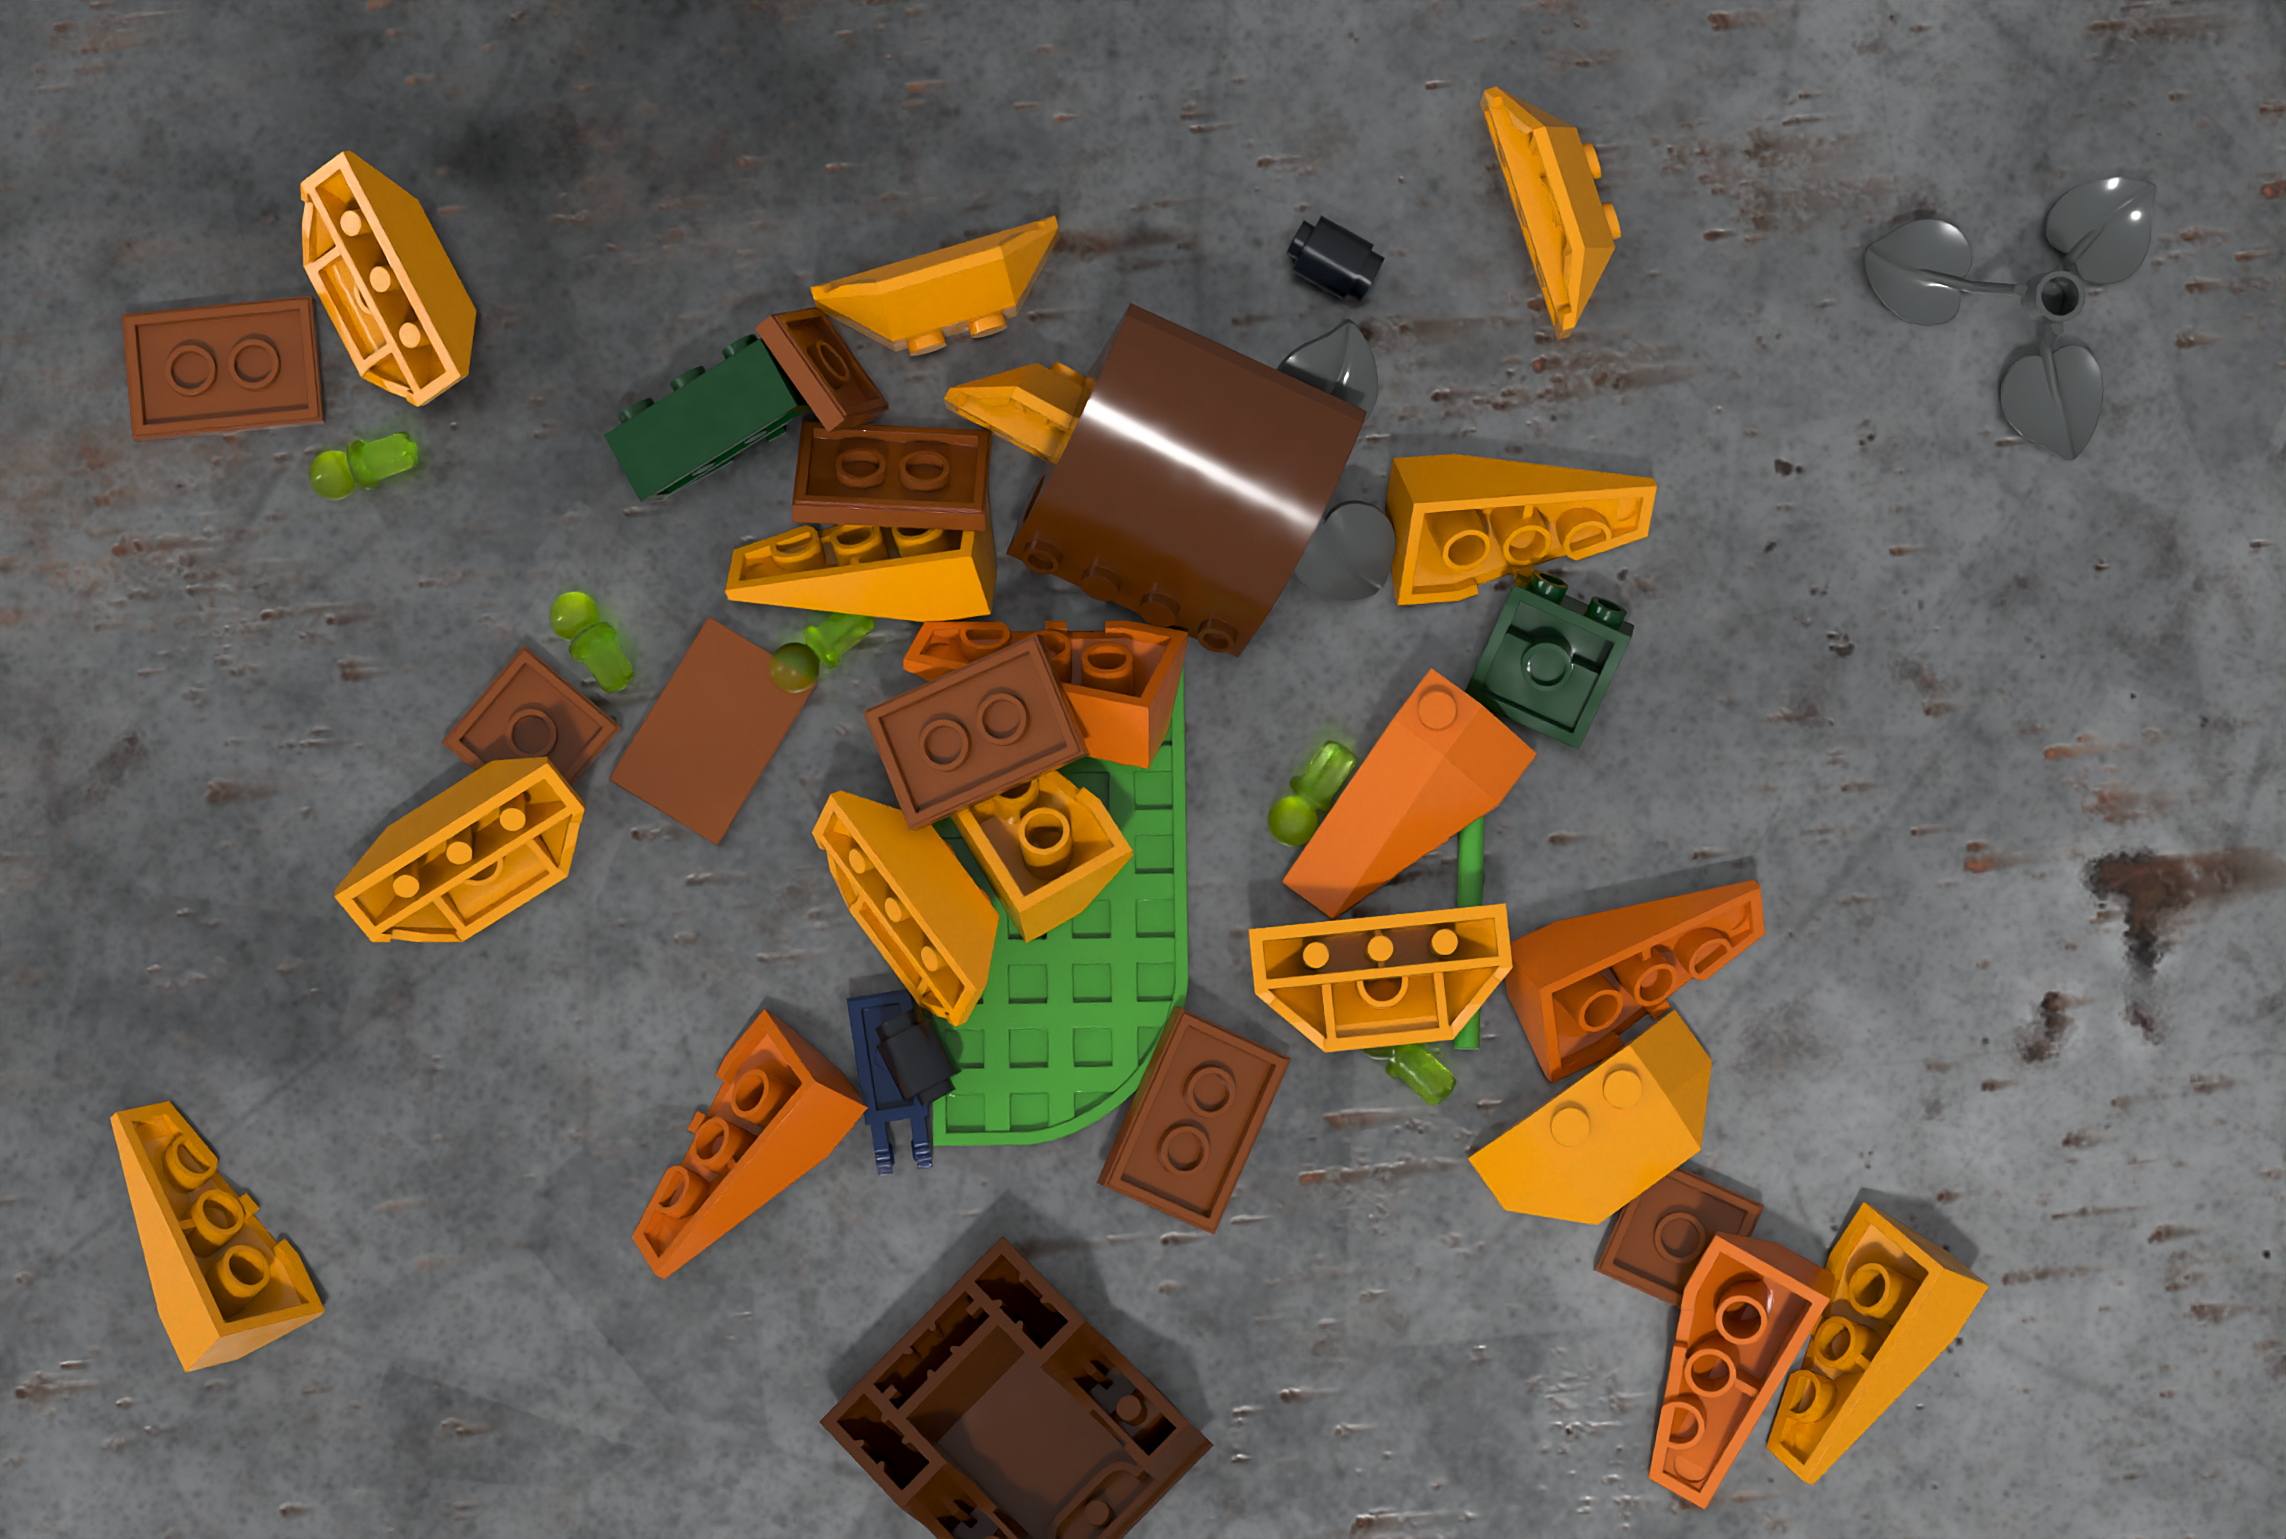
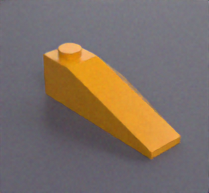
M1461 454L1392 458L1385 515L1388 517L1396 537V551L1391 565L1396 603L1400 606L1460 601L1479 594L1477 586L1510 574H1512L1515 580L1518 573L1530 577L1534 571L1533 567L1566 555L1577 561L1648 537L1657 484L1654 478Z
M989 496L987 498L985 531L841 524L816 531L814 527L803 525L734 549L725 587L728 600L918 622H939L954 619L967 620L975 616L990 615L997 568Z
M1057 770L951 816L992 890L1026 944L1082 913L1133 856L1132 848L1101 800L1086 788H1078Z
M170 1101L118 1111L113 1114L110 1120L158 1313L185 1373L238 1360L320 1317L325 1312L299 1254L285 1238L278 1243L254 1215L260 1208L247 1193L239 1197L216 1170L218 1158Z
M1867 1202L1862 1203L1829 1254L1825 1269L1835 1274L1831 1299L1809 1334L1811 1338L1800 1370L1791 1373L1766 1445L1770 1452L1801 1480L1810 1485H1814L1952 1343L1989 1287L1986 1282L1948 1251Z

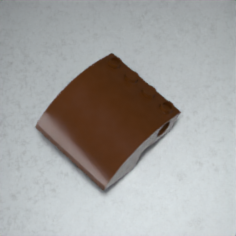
M1130 303L1088 372L1069 427L1028 494L1006 554L1023 561L1030 570L1036 573L1052 574L1081 587L1088 596L1094 599L1112 601L1135 611L1152 625L1188 632V636L1197 639L1204 648L1212 652L1228 653L1238 658L1270 613L1300 561L1337 486L1367 411Z
M1003 1236L819 1421L903 1511L924 1525L937 1539H1122L1214 1446L1082 1312Z

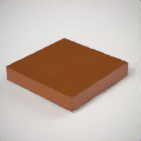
M812 307L772 314L755 327L757 333L828 433L874 422L889 410L888 402L821 309Z
M524 645L441 743L475 771L492 760L548 757L573 788L623 728Z
M1677 1167L1620 1208L1594 1271L1681 1309L1685 1285L1715 1233L1719 1231L1750 1238L1764 1205Z

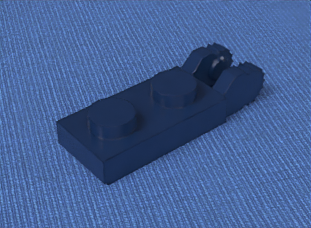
M907 989L847 998L861 1098L868 1107L864 1112L865 1125L871 1126L879 1176L893 1174V1165L895 1164L893 1146L888 1138L887 1122L910 1119L913 1134L911 1141L913 1159L917 1162L918 1169L933 1167L925 1116H930L929 1106L927 1104L921 1107L916 1096L907 1101L903 1100L876 1047L881 1041L875 1028L913 1009L912 995Z

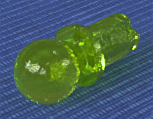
M398 432L367 444L362 440H357L348 445L347 454L331 450L318 455L309 468V483L313 491L321 498L329 501H340L349 497L358 485L364 490H371L379 485L380 479L415 467L418 463L417 453L419 449L416 442H413L409 434L405 432Z
M568 592L558 597L551 606L549 621L552 630L559 638L571 642L568 649L570 656L573 660L585 664L604 691L611 692L617 690L619 692L625 689L627 683L635 676L634 667L614 641L616 631L613 626L608 622H600V612L595 601L581 592Z
M836 612L817 627L809 624L803 629V635L807 641L805 644L798 642L786 643L776 649L771 656L769 673L772 681L778 688L788 693H800L808 690L818 679L822 662L830 669L837 668L840 665L839 657L873 632L875 624L872 618L865 615Z
M1328 740L1320 748L1302 776L1292 777L1289 785L1296 795L1278 800L1271 807L1267 818L1269 832L1278 843L1288 847H1298L1310 841L1318 827L1317 808L1330 812L1335 804L1332 797L1356 764L1357 757L1351 750L1339 742Z
M1426 1042L1361 1049L1370 1058L1376 1060L1389 1059L1390 1061L1386 1066L1385 1073L1391 1079L1400 1077L1431 1106H1438L1454 1091L1453 1089L1457 1082L1456 1078L1425 1050Z

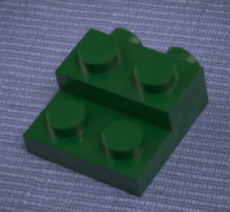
M1535 570L1531 578H1528L1518 573L1466 687L1465 693L1481 703L1485 708L1579 750L1632 638L1634 625L1624 621L1627 614L1626 610L1610 600L1594 596L1588 605L1566 595L1569 586L1554 575Z

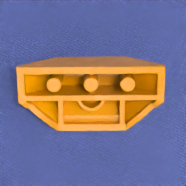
M1498 87L1484 90L1480 106L1558 341L1569 337L1611 258L1616 248L1613 240L1621 238L1619 222L1612 203L1609 201L1601 204L1594 180L1601 178V169L1592 143L1582 144L1577 128Z
M351 150L341 152L300 183L301 200L305 202L302 219L303 267L361 378L388 392L406 398V401L417 407L423 406L468 376L477 311L419 200Z
M1055 215L1032 223L831 282H825L810 288L816 307L821 309L824 314L895 352L908 348L910 356L927 354L947 345L945 337L969 330L971 338H979L1006 329L1008 327L1006 319L1018 315L1059 240L1058 223Z
M1036 362L950 387L944 397V404L946 409L985 430L992 431V434L1048 463L1069 427L1086 378L1058 362H1054L1051 369Z
M548 757L492 760L387 826L334 890V897L372 942H391V939L412 942H463L568 877L580 823L585 811L584 802Z
M842 790L830 794L812 834L818 847L822 850L826 849L830 872L848 910L919 1006L938 1017L947 1018L948 1022L955 1027L966 1023L987 985L1000 916L993 907L989 896L976 885L956 858L952 847L940 837L932 825L918 831H911L902 810Z
M1506 903L1248 929L1255 995L1324 1053L1453 1040L1513 968Z
M1673 1009L1467 1159L1504 1210L1598 1225L1701 1150L1712 1060L1676 1010Z

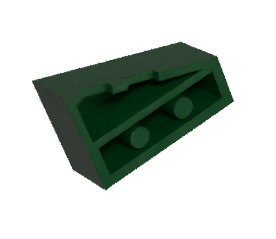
M750 334L735 341L722 351L726 359L708 371L705 370L704 366L691 369L670 383L674 391L673 393L654 403L652 398L642 400L619 414L618 417L622 424L604 436L640 502L664 500L734 462L733 456L764 437L767 438L768 442H771L786 433L784 425L808 410H812L762 338L758 339L756 334Z

